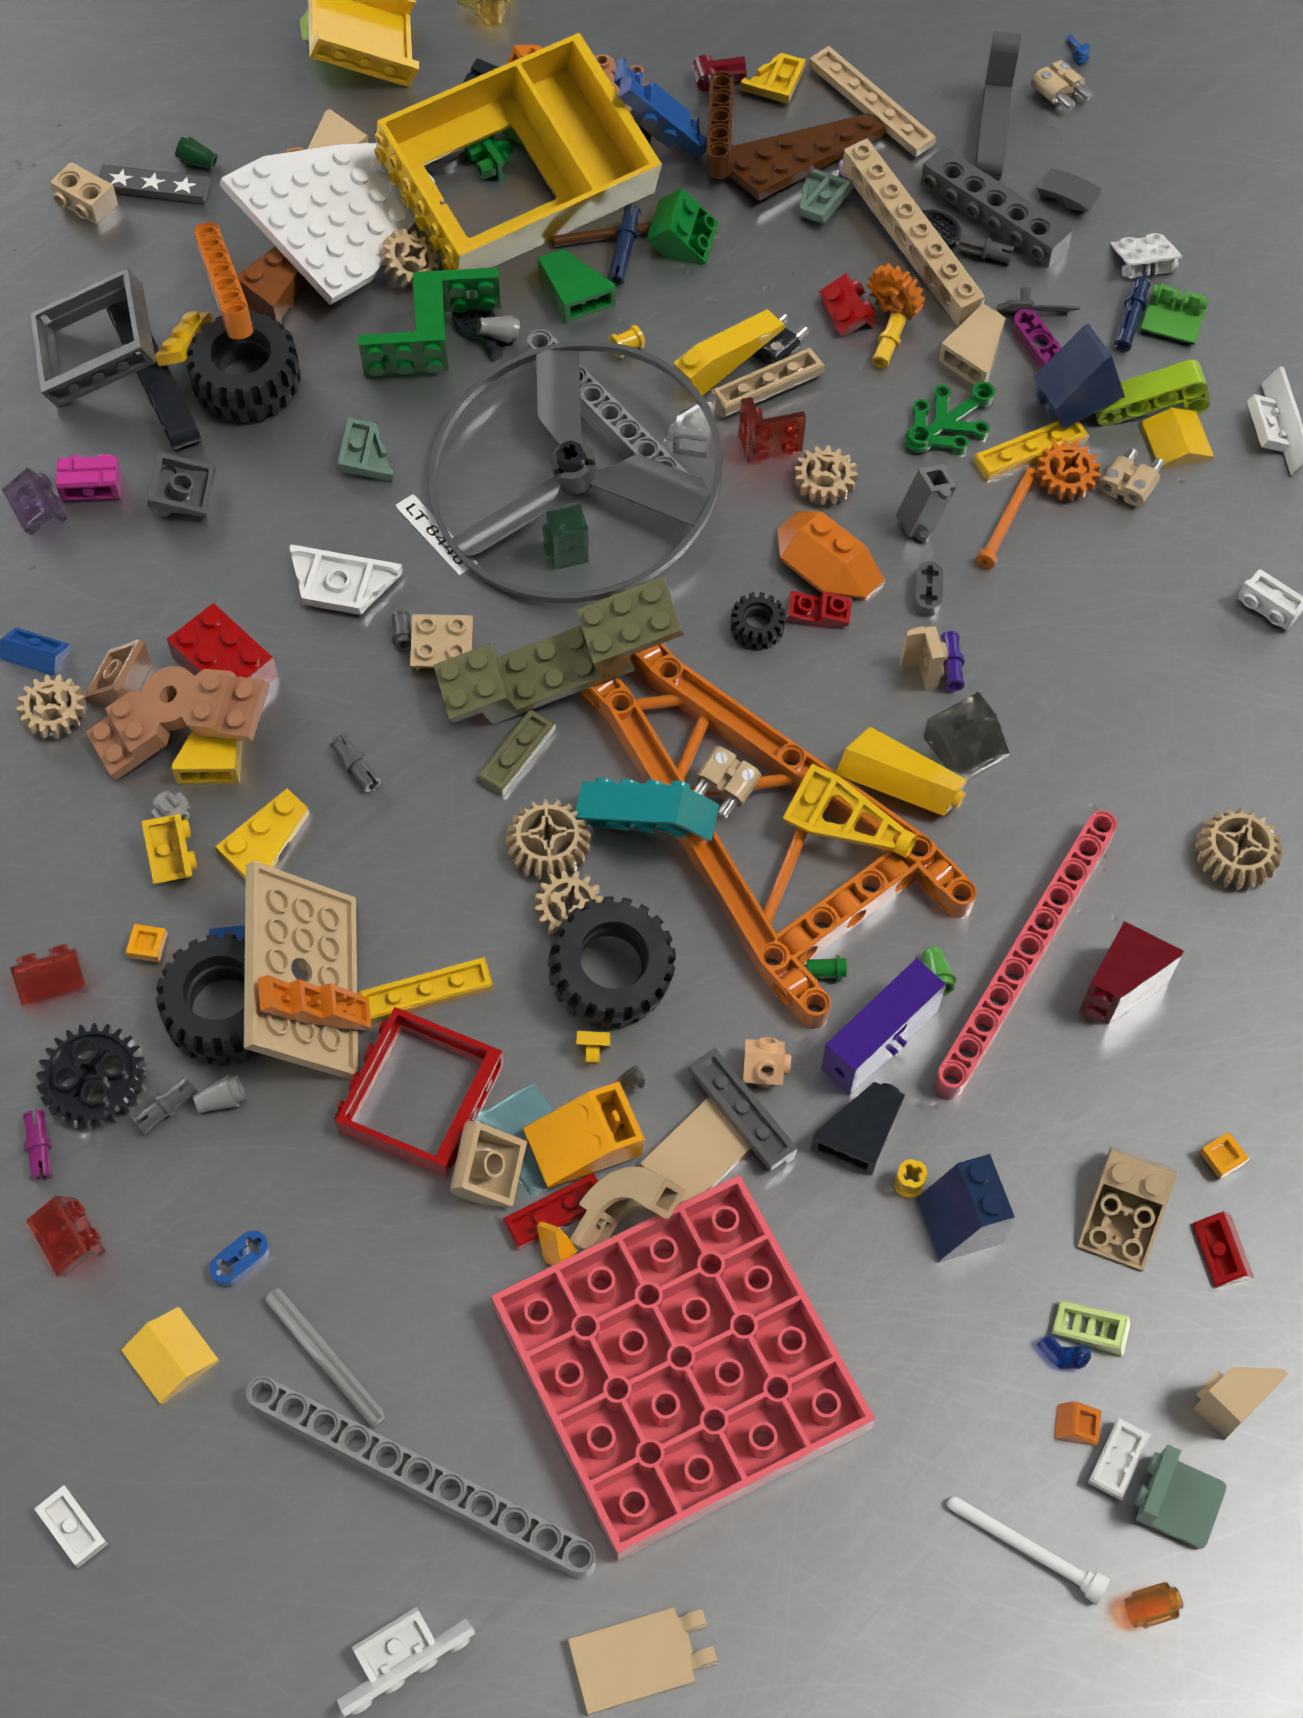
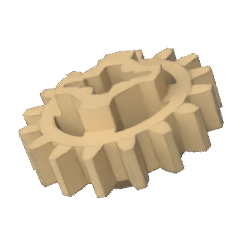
M403 228L400 233L396 230L393 231L382 242L383 246L379 250V253L383 255L380 264L387 265L384 271L385 274L392 273L394 275L392 277L393 282L399 279L403 288L409 283L413 290V272L436 271L439 268V265L435 263L438 255L431 253L432 247L430 244L426 245L424 243L426 237L423 236L419 239L415 230L410 235L406 228Z
M827 445L825 451H821L818 446H815L813 454L806 450L804 458L799 457L797 459V466H795L794 470L795 487H801L800 494L802 496L810 494L811 502L819 498L821 505L825 504L826 499H830L833 504H836L837 497L843 500L847 499V493H853L858 475L856 463H850L851 455L841 456L842 449L840 448L832 452L830 445ZM808 470L811 471L809 477L807 476V471H808ZM842 473L844 474V477H845L843 480L841 479V474H842Z
M60 674L56 676L55 680H51L49 675H45L44 682L41 683L35 678L33 680V688L27 686L23 688L26 696H18L20 706L17 707V711L25 728L28 727L33 735L40 731L44 739H46L49 733H53L55 738H59V731L62 730L70 734L69 726L79 727L81 724L78 717L86 716L84 706L87 703L79 685L75 686L71 678L64 682Z
M564 870L562 871L561 879H557L552 874L549 877L550 885L541 883L540 891L543 894L539 893L535 896V902L540 905L535 906L534 913L535 915H543L539 919V925H549L547 934H553L557 931L561 922L567 920L568 915H566L565 906L569 902L570 896H573V906L569 913L576 907L582 909L585 902L595 899L597 903L602 902L603 896H596L600 889L599 885L589 886L591 877L587 876L582 881L579 879V871H575L573 877H568ZM567 887L566 889L562 890L561 892H555V891H557V890H559V889H561V888ZM579 890L582 891L588 899L583 898ZM550 912L555 913L560 921L556 920Z

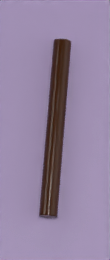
M652 222L639 223L637 225L638 235L648 234ZM617 227L552 236L554 247L618 238L616 235Z

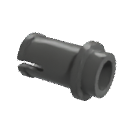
M397 610L391 616L394 630L392 642L397 649L408 650L411 649L412 633L410 613L406 610Z

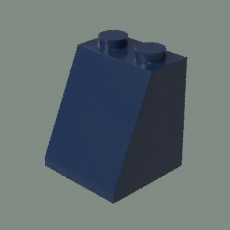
M1089 323L1084 325L1033 376L1037 386L1033 391L1039 404H1046L1044 408L1049 419L1052 422L1056 420L1062 429L1125 397L1112 355Z
M990 1154L957 1163L916 1198L939 1263L1003 1244L1015 1219Z

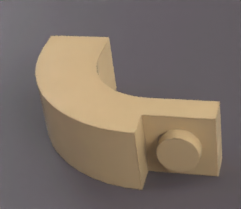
M626 1167L616 1170L598 1181L579 1203L587 1211L570 1240L586 1250L609 1239L618 1223L628 1213L639 1208H647L669 1220L686 1189L645 1167Z

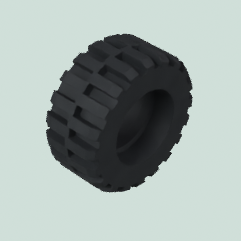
M249 311L253 326V333L249 337L244 339L230 338L220 315L215 317L213 323L207 322L201 327L202 332L198 331L194 335L192 343L188 346L187 367L195 396L199 399V403L205 409H209L213 415L217 417L223 415L225 420L232 422L235 419H240L242 423L250 422V419L256 418L260 421L266 419L268 414H272V416L281 411L280 407L282 405L286 407L292 401V396L297 393L298 383L301 380L296 345L291 333L279 321L274 320L272 322L270 316L265 314L258 316L253 311ZM241 359H258L266 362L257 371L245 375H232L223 372L229 364Z
M610 896L603 897L601 903H597L595 899L587 901L582 909L576 907L569 913L567 920L561 922L553 938L548 956L550 985L555 986L554 994L558 1001L564 1000L567 1004L566 1010L572 1015L576 1012L583 1016L582 1021L590 1025L592 1020L600 1022V1027L610 1028L612 1023H618L619 1027L628 1026L634 1019L637 1022L642 1020L650 1010L654 1011L660 1004L674 976L675 967L673 964L676 959L675 948L670 945L673 939L669 930L663 931L661 927L664 922L658 915L653 918L648 915L650 908L642 903L639 909L631 906L632 899L623 897L621 903L614 902V897ZM612 936L625 940L634 947L642 962L640 976L632 985L620 989L605 988L596 984L586 975L581 965V954L586 944L595 938Z
M225 933L224 938H217L216 934L206 935L207 940L198 942L195 939L189 942L188 949L185 951L179 949L172 955L174 958L173 963L167 962L162 969L164 978L158 979L156 987L159 994L156 997L157 1008L172 1042L176 1047H181L183 1053L190 1058H194L197 1055L199 1061L206 1064H211L212 1059H215L219 1065H229L230 1059L237 1058L240 1063L248 1060L247 1055L253 1052L244 1049V1008L231 1017L212 1020L195 1014L193 1012V1004L198 994L215 981L236 979L245 982V936L241 940H237L236 934Z

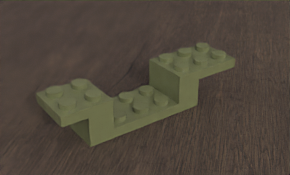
M664 576L576 609L581 623L580 626L501 656L493 645L489 643L434 664L449 720L455 723L482 712L492 724L634 671L630 655L684 635Z

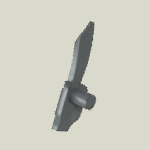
M1022 287L1020 288V300H1008L998 304L996 311L1017 313L1022 309L1044 312H1069L1080 310V306L1035 305V302L1031 300V288Z

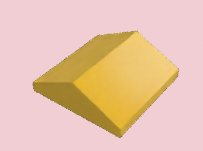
M1172 407L1141 422V427L1154 460L1159 458V460L1162 459L1164 461L1161 469L1212 461L1214 459L1213 452L1196 411Z
M180 1307L146 1323L121 1349L161 1405L220 1362Z

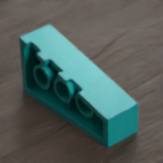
M596 778L595 782L582 781L576 807L578 813L575 818L586 820L593 827L630 831V828L649 834H657L659 830L673 834L674 837L687 838V833L690 832L701 840L712 841L719 804L690 789V784L682 781H672L671 785H665L663 782L656 780H646L645 784H639V782L631 779H621L620 783H614V781L606 778Z

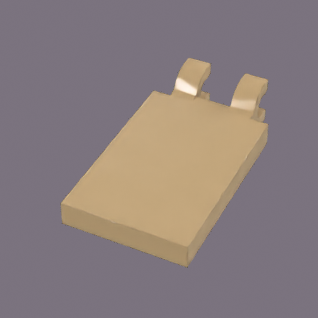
M708 1097L640 1162V1167L651 1169L686 1189L678 1203L680 1204L715 1187L752 1149L712 1099Z
M675 1607L568 1639L588 1716L695 1684L694 1671L717 1665L718 1660L714 1646L693 1653L688 1635L690 1632L707 1628L703 1608L678 1618Z

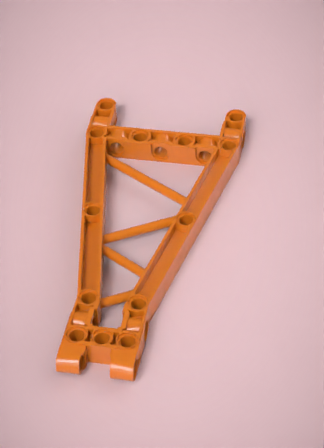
M664 643L630 655L632 663L645 675V681L654 690L659 692L661 696L635 699L629 688L618 677L579 691L611 725L644 783H646V780L660 781L665 785H671L672 781L685 782L686 775L707 728L773 774L761 776L753 790L788 785L797 791L811 764L833 774L836 772L683 664L670 652ZM665 675H671V676H674V677L667 678V677H664V676H665ZM678 706L697 720L677 767L642 710ZM617 708H625L626 710L619 711V710H616V709H617ZM785 762H794L796 765H788ZM844 777L841 778L900 826L916 834L915 845L907 858L890 850L876 848L883 853L881 857L778 933H776L771 924L807 837V832L796 828L764 910H762L715 830L712 841L701 840L698 836L689 832L687 833V838L677 837L759 976L775 992L780 1001L805 1026L812 1029L820 1028L826 1024L829 1017L831 1000L826 991L818 984V980L804 966L807 959H812L914 881L935 903H938L949 915L955 918H964L971 913L977 894L973 882L929 837ZM697 785L690 786V789L694 791ZM707 789L703 796L720 795V793L717 791L713 793ZM834 796L831 798L825 812L841 824H844L850 818L853 808L843 798ZM862 813L854 830L874 836L877 834L881 823L869 814ZM899 834L893 839L895 844L900 836ZM912 852H921L924 856L918 857L913 855ZM865 887H873V888L876 889L877 891H876V892H868V891H866L864 888H865ZM954 896H963L966 898V901H959ZM822 922L829 927L821 929L815 926V924ZM768 959H775L779 961L780 964L772 966L766 963L765 961ZM817 1005L822 1008V1011L812 1012L808 1007Z

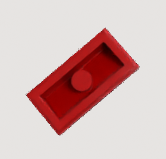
M1222 1211L1192 1223L1216 1288L1254 1278L1235 1224L1229 1213Z

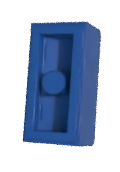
M17 627L0 639V659L49 675H54L58 671L70 649V644Z

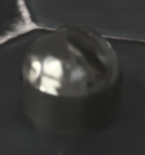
M638 1065L629 1068L616 1080L620 1082L623 1090L632 1094L638 1093L635 1085L643 1089L646 1084V1078Z

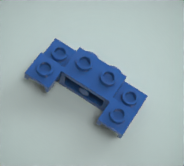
M624 57L616 63L614 83L620 88L619 98L632 108L631 115L637 125L645 129L667 148L677 144L695 159L707 152V138L700 132V119L698 117L691 119V112L655 82L652 81L644 87L643 72L634 73L626 66L627 59Z

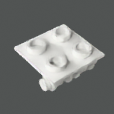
M1151 233L1144 238L1137 239L1125 237L1120 241L1110 243L1111 247L1126 262V265L1122 266L1123 277L1128 276L1129 279L1143 276V274L1144 276H1149L1150 270L1152 275L1171 273L1174 269H1178V259L1182 258L1181 253L1166 237L1158 233Z

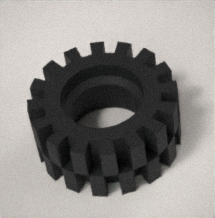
M752 592L749 593V599L743 595L740 597V603L738 601L735 602L734 609L731 612L730 628L733 638H738V644L742 646L746 642V649L751 650L752 645H756V651H762V645L769 649L772 647V642L775 645L779 642L780 637L782 638L784 634L786 616L785 609L781 608L782 603L779 600L774 603V596L769 595L768 599L764 598L765 593L760 592L759 597H755V593ZM760 615L766 617L769 620V624L765 627H753L746 620L750 616Z

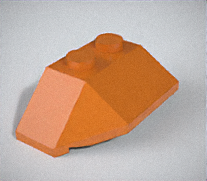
M822 511L796 512L777 529L780 561L821 593L825 591L865 601L885 583V579L866 545Z

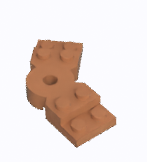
M166 667L154 673L146 681L141 692L129 691L107 706L105 710L108 716L88 729L86 733L110 776L118 780L166 746L171 734L168 730H178L188 726L198 736L253 741L270 684L265 679L237 677L232 671L203 669L194 676L183 667Z

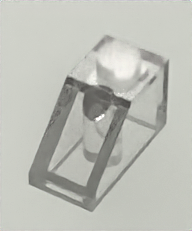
M711 394L705 397L704 400L715 419L717 395ZM697 402L678 412L676 424H670L668 441H673L672 453L707 458L712 432Z

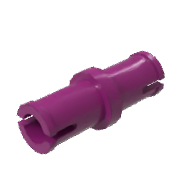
M35 1110L36 1124H34L32 1111H28L23 1114L27 1140L23 1145L24 1151L28 1153L30 1179L32 1181H40L39 1167H42L43 1180H48L53 1177L49 1155L52 1143L47 1138L45 1112L43 1110Z

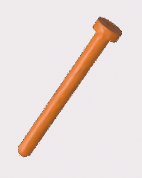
M1029 467L1025 470L986 548L979 550L975 558L979 566L985 569H992L997 562L995 554L1037 472L1034 467Z

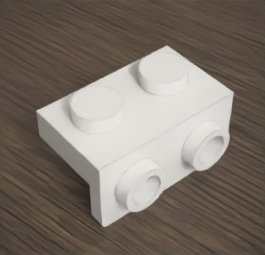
M1261 569L1250 580L1247 579L1243 583L1237 598L1246 607L1256 610L1267 617L1271 623L1287 631L1303 613V596Z

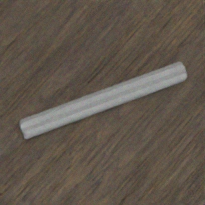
M280 1288L274 1289L265 1298L269 1307L370 1427L378 1425L385 1418L384 1411Z

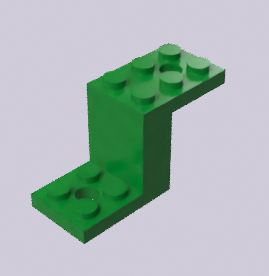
M498 267L413 272L416 332L358 335L364 375L382 376L395 373L408 375L413 372L438 373L449 370L445 312L461 313L468 310L491 311L493 309H501Z

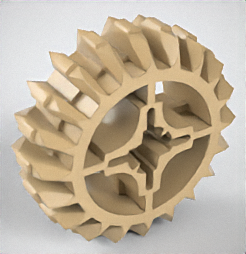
M545 798L542 805L538 806L532 800L530 810L521 806L519 810L520 816L513 815L511 818L512 825H508L506 829L507 838L505 839L510 860H514V866L517 869L523 868L526 877L535 872V878L538 881L543 875H548V879L552 874H559L561 877L562 871L569 870L575 873L577 864H584V854H588L590 851L589 841H591V833L588 831L586 820L575 818L578 811L572 812L570 803L561 807V802L557 799L553 805H549L548 800ZM546 832H549V838L551 839L550 848L547 847V841L545 840ZM565 850L564 852L556 855L559 851Z
M1242 807L1237 809L1234 814L1228 808L1224 811L1223 815L1216 812L1212 819L1204 822L1202 830L1197 835L1198 841L1195 845V851L1199 852L1197 862L1205 863L1203 873H1214L1212 881H1216L1219 878L1224 880V888L1229 886L1230 883H1234L1237 891L1242 888L1243 884L1251 890L1255 887L1256 883L1260 886L1265 884L1268 878L1270 879L1277 871L1276 868H1279L1283 853V846L1279 845L1281 835L1273 834L1275 825L1267 826L1265 824L1266 816L1258 819L1255 817L1254 810L1248 815L1244 814ZM1239 842H1241V852L1239 856H1237V851L1239 849L1237 848Z

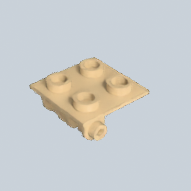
M412 614L410 667L434 668V664L472 650L473 615Z

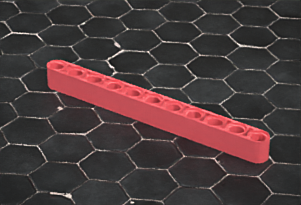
M1101 810L1094 812L1090 816L942 1062L934 1084L935 1090L940 1097L946 1100H954L959 1098L967 1087L1108 849L1117 827V820L1110 812ZM1095 828H1101V829H1103L1105 832H1104V833L1099 832V831H1097ZM1081 852H1088L1091 856H1084ZM1066 876H1074L1077 881L1069 880ZM1051 900H1059L1063 905H1056ZM1037 924L1046 925L1049 929L1042 930L1037 927ZM1021 949H1030L1034 955H1027ZM1006 974H1015L1019 977V980H1011ZM991 999H999L1005 1005L997 1006L991 1002ZM983 1024L987 1026L990 1031L982 1032L978 1030L975 1025ZM968 1050L973 1053L974 1057H964L959 1051ZM953 1076L959 1083H947L943 1077Z

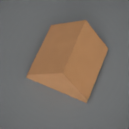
M141 639L108 650L84 694L86 702L106 708L127 692L139 691L152 667L146 645Z

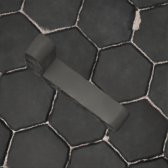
M994 31L986 73L975 163L977 168L992 178L1002 177L1012 85L1021 41V34Z

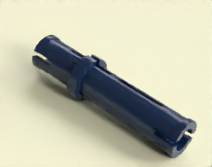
M632 204L624 207L621 225L617 227L616 235L618 239L607 279L615 283V278L618 274L617 285H622L625 282L633 241L638 236L637 225L641 209L635 205L631 215Z
M1144 276L1134 278L1130 294L1126 296L1124 301V314L1113 343L1115 345L1114 348L1120 352H1128L1131 349L1141 313L1147 306L1146 296L1151 283Z

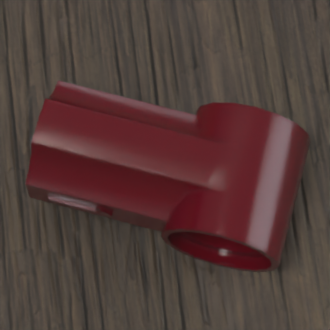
M700 55L692 62L696 84L701 91H709L710 78L717 72L731 73L734 81L747 78L744 56L714 60L710 55Z

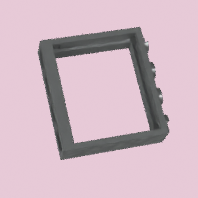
M128 268L30 313L41 393L57 408L156 363L143 284ZM127 298L134 341L60 374L54 332Z

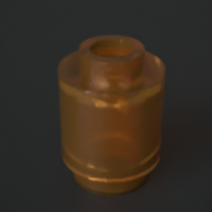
M1166 1581L1133 1591L1131 1597H1127L1124 1600L1128 1617L1135 1628L1142 1626L1146 1629L1178 1619L1180 1616L1179 1610L1183 1609V1601L1176 1587L1171 1588Z

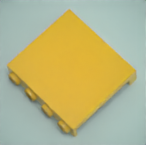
M308 0L309 57L410 88L419 71V61L412 59L410 14L416 4V0Z

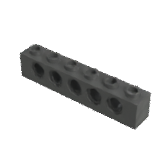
M945 146L923 164L920 182L922 185L965 212L969 217L988 227L992 232L1009 241L1013 246L1032 256L1034 260L1050 267L1068 250L1073 232L1071 228Z

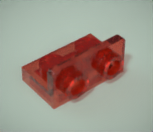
M55 1195L26 1220L56 1276L59 1277L67 1276L89 1256L100 1257L106 1252L101 1244L99 1232L91 1226L85 1215V1207L74 1197Z

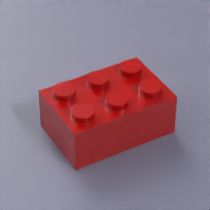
M212 603L167 638L173 659L194 676L203 669L232 671L237 677L265 679L269 684L278 678L274 658L215 603Z

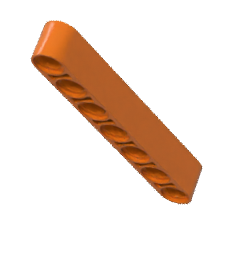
M214 222L199 224L194 228V234L200 258L226 332L232 339L249 337L253 333V326L248 304L219 226Z

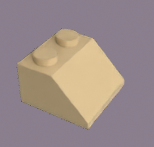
M1231 1367L1223 1375L1218 1370L1196 1394L1201 1400L1193 1409L1226 1440L1285 1379L1288 1373L1284 1369Z

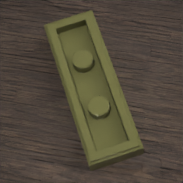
M529 710L479 772L477 781L503 796L555 731V723L533 710Z

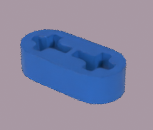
M255 1230L248 1231L215 1256L209 1267L214 1282L220 1287H233L265 1262L270 1254V1245L265 1235ZM248 1243L259 1244L260 1252L255 1254L251 1251L246 1254L249 1251ZM223 1264L227 1267L233 1265L231 1267L233 1274L229 1277L226 1274L220 1275L221 1270L219 1267Z

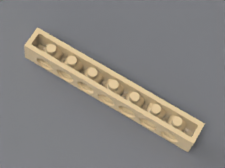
M867 138L844 149L842 171L852 181L855 189L956 326L959 327L984 303L985 295Z

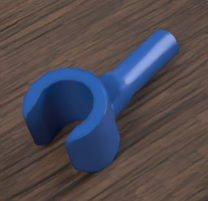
M1069 34L1067 40L1075 48L1072 53L1073 59L1077 64H1083L1090 59L1087 55L1090 52V45L1087 43L1081 45L1072 34Z

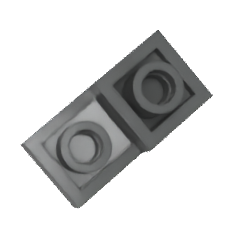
M1052 168L1049 169L1037 187L1040 196L1063 200L1065 208L1085 212L1090 211L1102 193L1101 188L1068 172Z

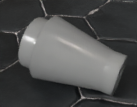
M512 315L488 318L479 317L476 324V332L478 335H484L509 344L511 341L516 342L518 340L520 322L519 319L513 318Z
M227 1075L202 1092L193 1095V1099L198 1112L201 1114L206 1111L238 1107L240 1102L246 1100V1093L237 1075L233 1077Z

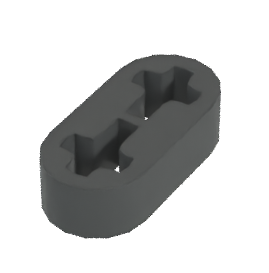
M930 561L920 564L917 569L914 608L921 616L932 617L940 611L942 603L943 569L937 563ZM926 574H932V584H927ZM926 594L931 595V605H927L925 602Z

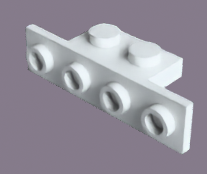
M1278 367L1261 384L1265 397L1254 394L1247 400L1261 447L1283 452L1290 475L1296 476L1303 470V424L1284 367Z
M415 1607L354 1645L352 1649L369 1680L337 1699L344 1717L351 1712L353 1715L363 1712L372 1704V1699L381 1693L389 1694L396 1691L405 1683L404 1679L414 1672L422 1673L429 1670L437 1663V1658L447 1651L456 1652L465 1647L470 1641L469 1638L476 1634L468 1620L465 1618L434 1638L418 1608Z

